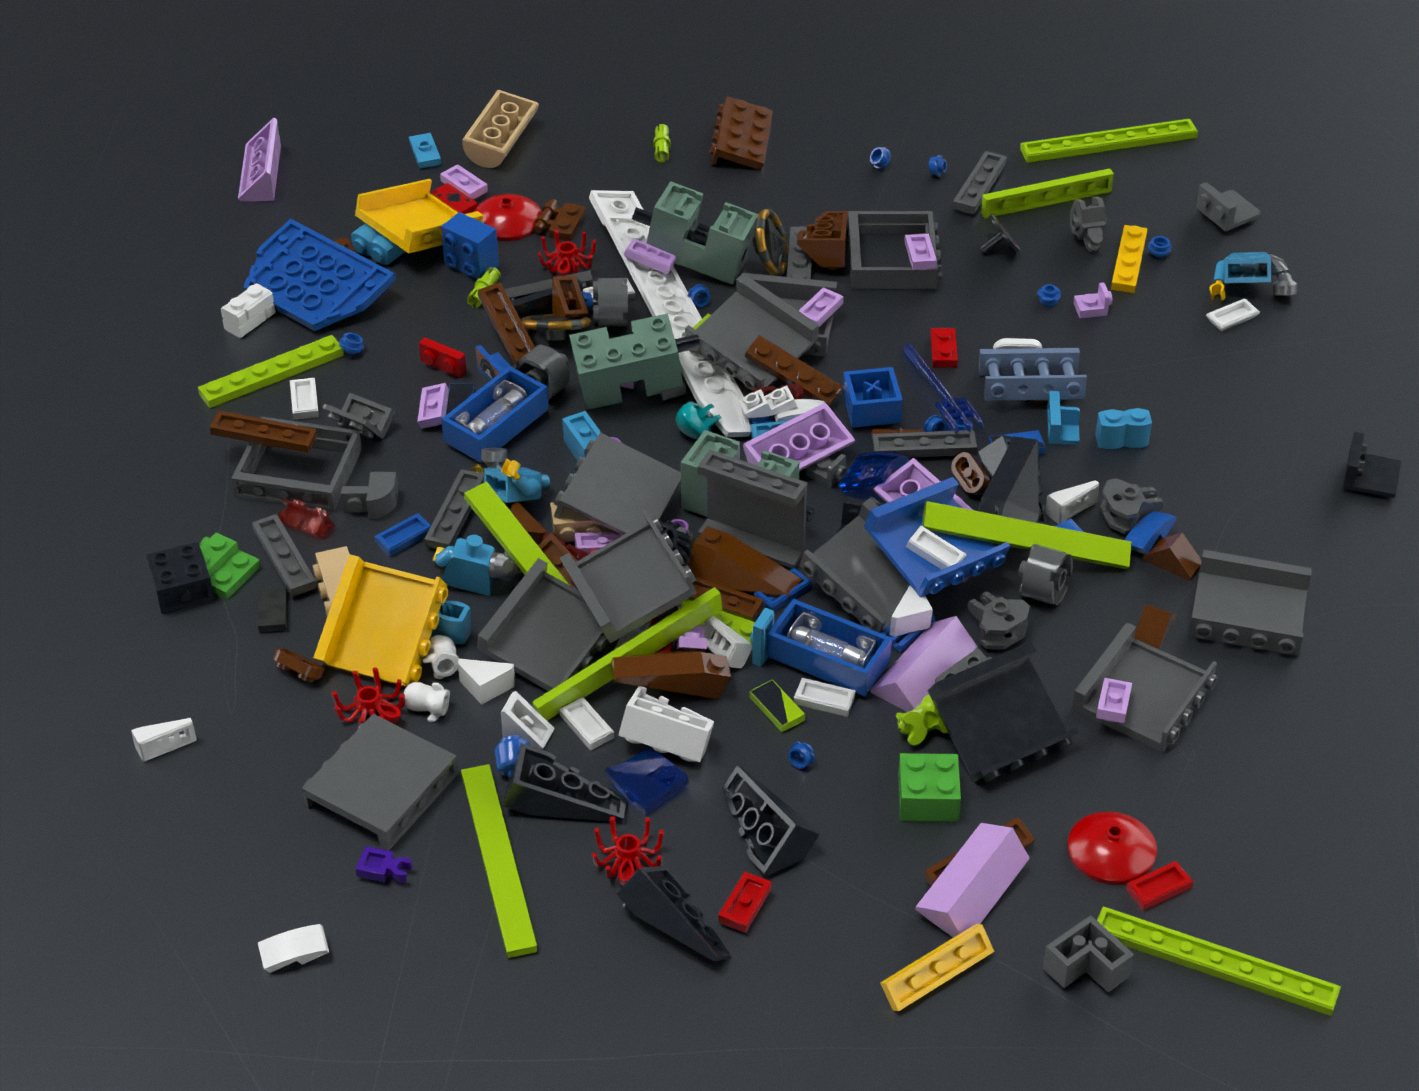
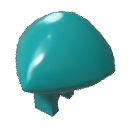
M688 402L677 412L675 422L682 433L698 440L704 430L711 432L710 427L722 417L719 414L714 418H708L710 409L714 408L713 404H708L702 408L699 404Z

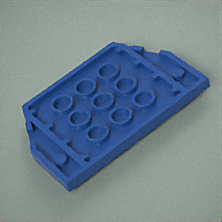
M289 219L258 248L256 262L251 266L250 275L246 278L243 288L246 291L249 286L257 283L273 293L275 310L313 331H317L364 311L396 281L395 273Z

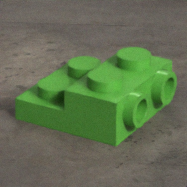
M217 532L211 538H203L200 543L210 575L213 593L227 600L261 567L260 559L238 550L236 541Z

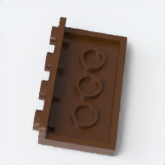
M726 96L724 104H719L716 113L717 118L713 128L715 130L708 156L712 157L711 164L716 165L717 159L720 157L762 170L773 110Z

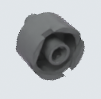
M598 278V281H593V300H598V305H593V324H598V327H628L627 278Z
M541 344L519 359L512 367L548 387V400L564 389L570 380L568 358L563 353H558L554 349Z
M1033 544L1028 560H1023L1019 567L1018 574L1023 577L1019 595L1048 604H1060L1068 589V585H1065L1066 576L1071 577L1072 555L1060 550Z

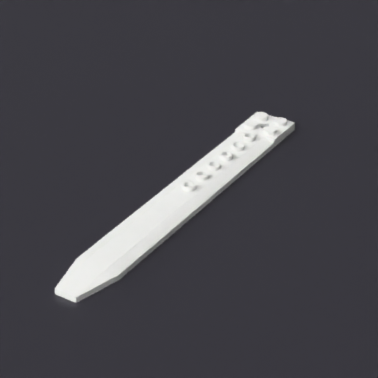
M591 190L589 199L603 226H606L652 317L668 313L674 338L685 337V328L688 325L693 328L702 318L691 298L687 297L688 292L674 266L668 274H665L653 268H647L641 263L624 256L625 250L633 238L644 243L647 242L650 226L632 219L636 207L643 209L634 191ZM697 350L679 353L681 373L697 404L702 408L708 404L714 405V408L710 409L708 417L714 418L720 414L722 418L715 425L726 437H749L751 433L749 418L746 417L738 401L744 398L734 378L729 376L716 363L712 364Z

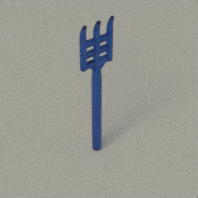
M910 343L904 344L903 351L940 398L943 399V402H936L935 406L951 425L956 434L959 433L955 422L958 419L964 423L968 431H971V426L967 419L969 417H973L980 428L984 429L980 415L965 397L961 399L951 397L948 390Z

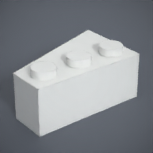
M638 686L626 705L618 736L624 737L627 741L634 744L643 743L652 746L658 752H670L679 755L685 761L700 762L706 752L714 721L686 707H682L680 711L668 705L669 699L660 696L658 700L646 694L647 688Z

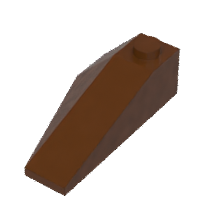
M825 211L815 219V224L807 225V231L801 230L798 232L797 245L820 267H826L828 270H839L841 267H845L848 211Z
M707 526L693 544V557L689 559L688 567L695 577L737 591H761L766 597L778 598L783 594L788 595L792 588L802 583L800 577L729 533Z
M685 650L613 657L611 660L614 682L714 699L720 698L731 678L727 656Z

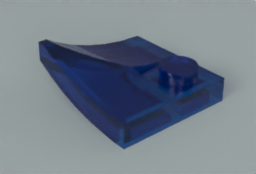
M891 452L859 454L839 483V487L843 493L854 490L858 492L866 487L883 484L894 471L904 466L910 460L905 455Z
M650 746L633 758L605 769V774L612 784L645 816H648L689 783L686 773Z

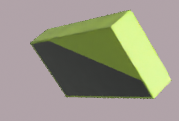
M773 680L749 692V698L781 732L805 721V713Z

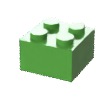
M900 753L898 771L900 821L959 822L961 793L958 754Z

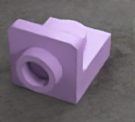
M1099 283L1098 293L1074 296V306L1079 318L1107 316L1109 305H1112L1113 301L1112 293L1107 290L1105 283Z
M696 626L684 633V635L679 636L676 639V651L705 652L707 649V638H704V626Z

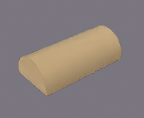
M497 90L462 139L463 150L467 157L481 167L494 168L499 166L537 112L539 103Z

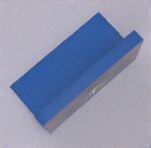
M481 345L475 347L477 369L488 381H491L510 366L498 352L489 355Z

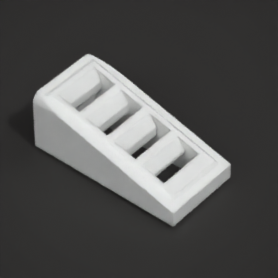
M1096 480L1048 495L1046 514L1060 524L1097 503L1099 482Z
M712 616L707 619L704 624V638H707V648L713 654L727 656L729 667L742 668L753 646L716 617ZM715 629H716V633H715L713 639H711V637H712V635H713V633H714V631H715Z
M191 718L131 730L135 748L143 762L197 741ZM184 730L185 734L180 735L179 732Z

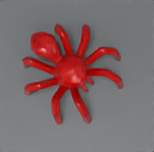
M555 230L556 251L549 253L547 250L545 236L541 237L543 251L551 259L544 262L541 252H538L537 255L540 265L548 266L550 274L555 273L557 270L558 276L571 275L570 264H572L574 274L580 273V264L586 269L592 268V257L595 254L596 240L593 239L590 254L588 256L583 255L582 253L586 247V232H582V245L580 249H577L573 242L565 241L560 243L559 230ZM555 259H557L556 262H555V264H554V266H553V268H552V264H551V263H552ZM582 259L588 260V265Z
M374 667L372 669L375 687H363L358 671L354 670L352 674L355 685L359 690L357 697H353L354 702L345 706L340 703L337 693L335 691L332 692L336 705L334 709L339 720L348 723L352 722L358 713L362 711L361 718L358 719L359 726L366 721L367 714H370V716L376 715L375 712L379 713V717L393 724L399 722L401 716L400 709L405 706V695H399L402 684L401 680H397L394 693L389 695L381 693L378 668ZM399 695L398 705H394L385 700L393 699ZM357 706L350 717L343 716L341 710L349 711Z
M611 816V835L616 846L608 848L601 842L599 828L596 827L594 829L596 843L603 853L612 852L602 861H599L596 853H592L594 865L597 867L604 866L614 857H617L612 869L609 865L605 866L608 879L615 876L619 867L618 881L624 886L635 873L633 862L637 870L639 868H646L641 866L639 857L651 867L661 866L662 855H658L656 863H654L642 852L651 855L658 852L663 842V830L659 831L658 842L652 850L640 847L648 841L650 818H645L644 835L642 840H639L632 834H625L618 838L615 817Z

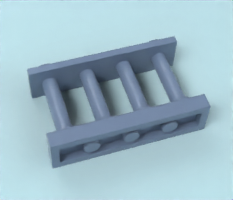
M1079 348L980 349L978 371L979 376H985L984 400H1048L1049 391H1059L1060 400L1085 399L1087 376L1075 375L1079 371Z

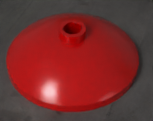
M518 194L492 196L480 203L474 210V212L478 211L484 215L482 223L496 229L497 241H514L530 236L535 232L536 218L542 214L540 207L534 201Z
M1105 811L1085 816L1073 826L1068 837V854L1074 866L1088 878L1104 884L1124 885L1148 874L1154 866L1157 856V845L1151 831L1134 817L1119 812Z

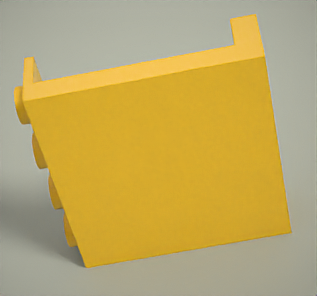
M426 179L358 194L355 216L407 253H412L443 245L441 226L458 212L430 194L432 180ZM478 211L465 214L483 222L484 215Z
M349 554L313 658L322 665L351 673L356 670L359 675L373 679L372 669L376 667L379 671L380 681L396 685L397 680L400 679L402 682L401 686L407 687L413 682H418L422 673L421 663L423 657L430 650L431 642L429 639L432 630H435L439 623L438 612L441 603H445L448 596V585L440 577H436L434 580L364 562L360 557Z

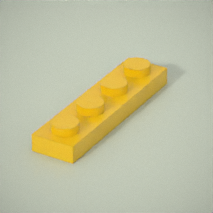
M1124 225L1111 290L1135 293L1148 228Z
M975 924L880 982L892 1010L900 1011L994 952V949L983 925Z

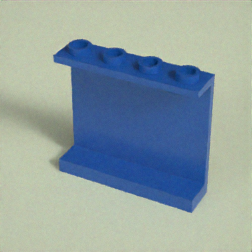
M954 477L871 509L863 526L920 597L930 593L936 594L944 587L951 584L957 585L969 576H978L990 567H999L1005 562V556L1011 546L1006 542L993 547L989 542L931 531L967 554L963 561L942 570L906 547L910 538L922 526L924 504L927 501L961 508L953 499L959 486Z

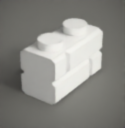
M256 283L249 286L239 296L231 299L228 304L221 308V314L224 318V329L242 338L275 314L273 293Z

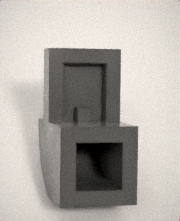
M370 472L368 486H342L343 511L368 512L369 520L378 519L389 514L395 508L398 499L397 473Z

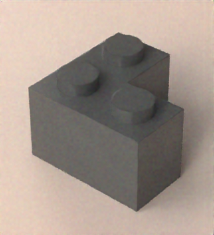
M1090 915L1046 946L1043 969L1063 988L1083 974L1088 973L1099 985L1109 992L1130 977L1134 954Z

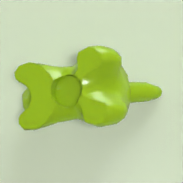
M929 694L925 695L921 703L913 708V710L906 713H896L898 730L903 734L909 735L908 743L912 746L920 744L931 730H940L942 733H948Z

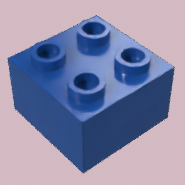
M458 212L441 226L444 264L476 279L481 278L488 267H492V269L493 267H499L495 228L461 212Z
M893 367L843 372L842 395L851 428L901 423L903 399Z

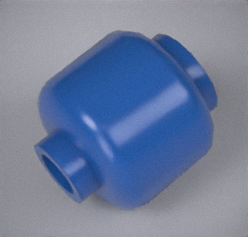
M519 735L506 736L500 740V743L494 749L496 767L499 774L510 777L520 744L523 743L531 746L527 740L522 739Z

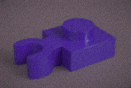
M365 846L355 870L357 877L385 882L387 876H392L397 882L404 883L408 880L407 872L400 870H412L413 866L412 860L407 857L395 859L394 852Z

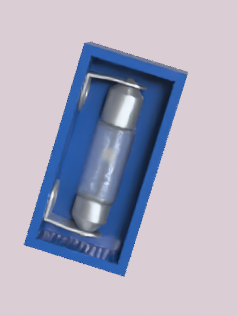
M511 366L507 367L442 418L444 442L482 463L481 449L501 448L549 409L548 387Z
M796 599L790 602L767 633V657L840 687L855 690L856 693L865 697L891 660V637Z

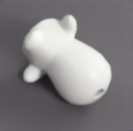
M444 635L431 637L429 655L422 662L432 663L436 679L451 676L455 671L459 672V658L456 655V646L453 640Z
M413 682L405 688V706L413 711H429L431 714L428 717V722H435L447 712L450 690L444 689L441 684L433 683L432 686L420 682Z

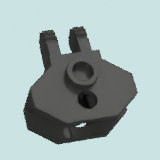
M1093 197L1092 204L1086 207L1083 200L1076 199L1070 210L1072 234L1077 235L1078 240H1084L1087 251L1095 253L1101 247L1100 244L1104 240L1103 230L1107 226L1103 200L1100 197Z
M1115 478L1107 480L1102 491L1104 499L1101 503L1100 511L1110 528L1123 534H1128L1145 515L1152 511L1162 510L1164 504L1161 498H1156L1158 494L1154 487L1139 488L1137 484L1131 485ZM1115 513L1118 517H1113L1110 514Z
M986 591L980 596L982 604L976 599H972L967 603L968 610L979 620V628H981L979 643L986 649H1006L1025 637L1030 606L1024 600L1004 599L1002 596L996 598ZM1007 633L1012 635V637L1006 638L1004 636Z

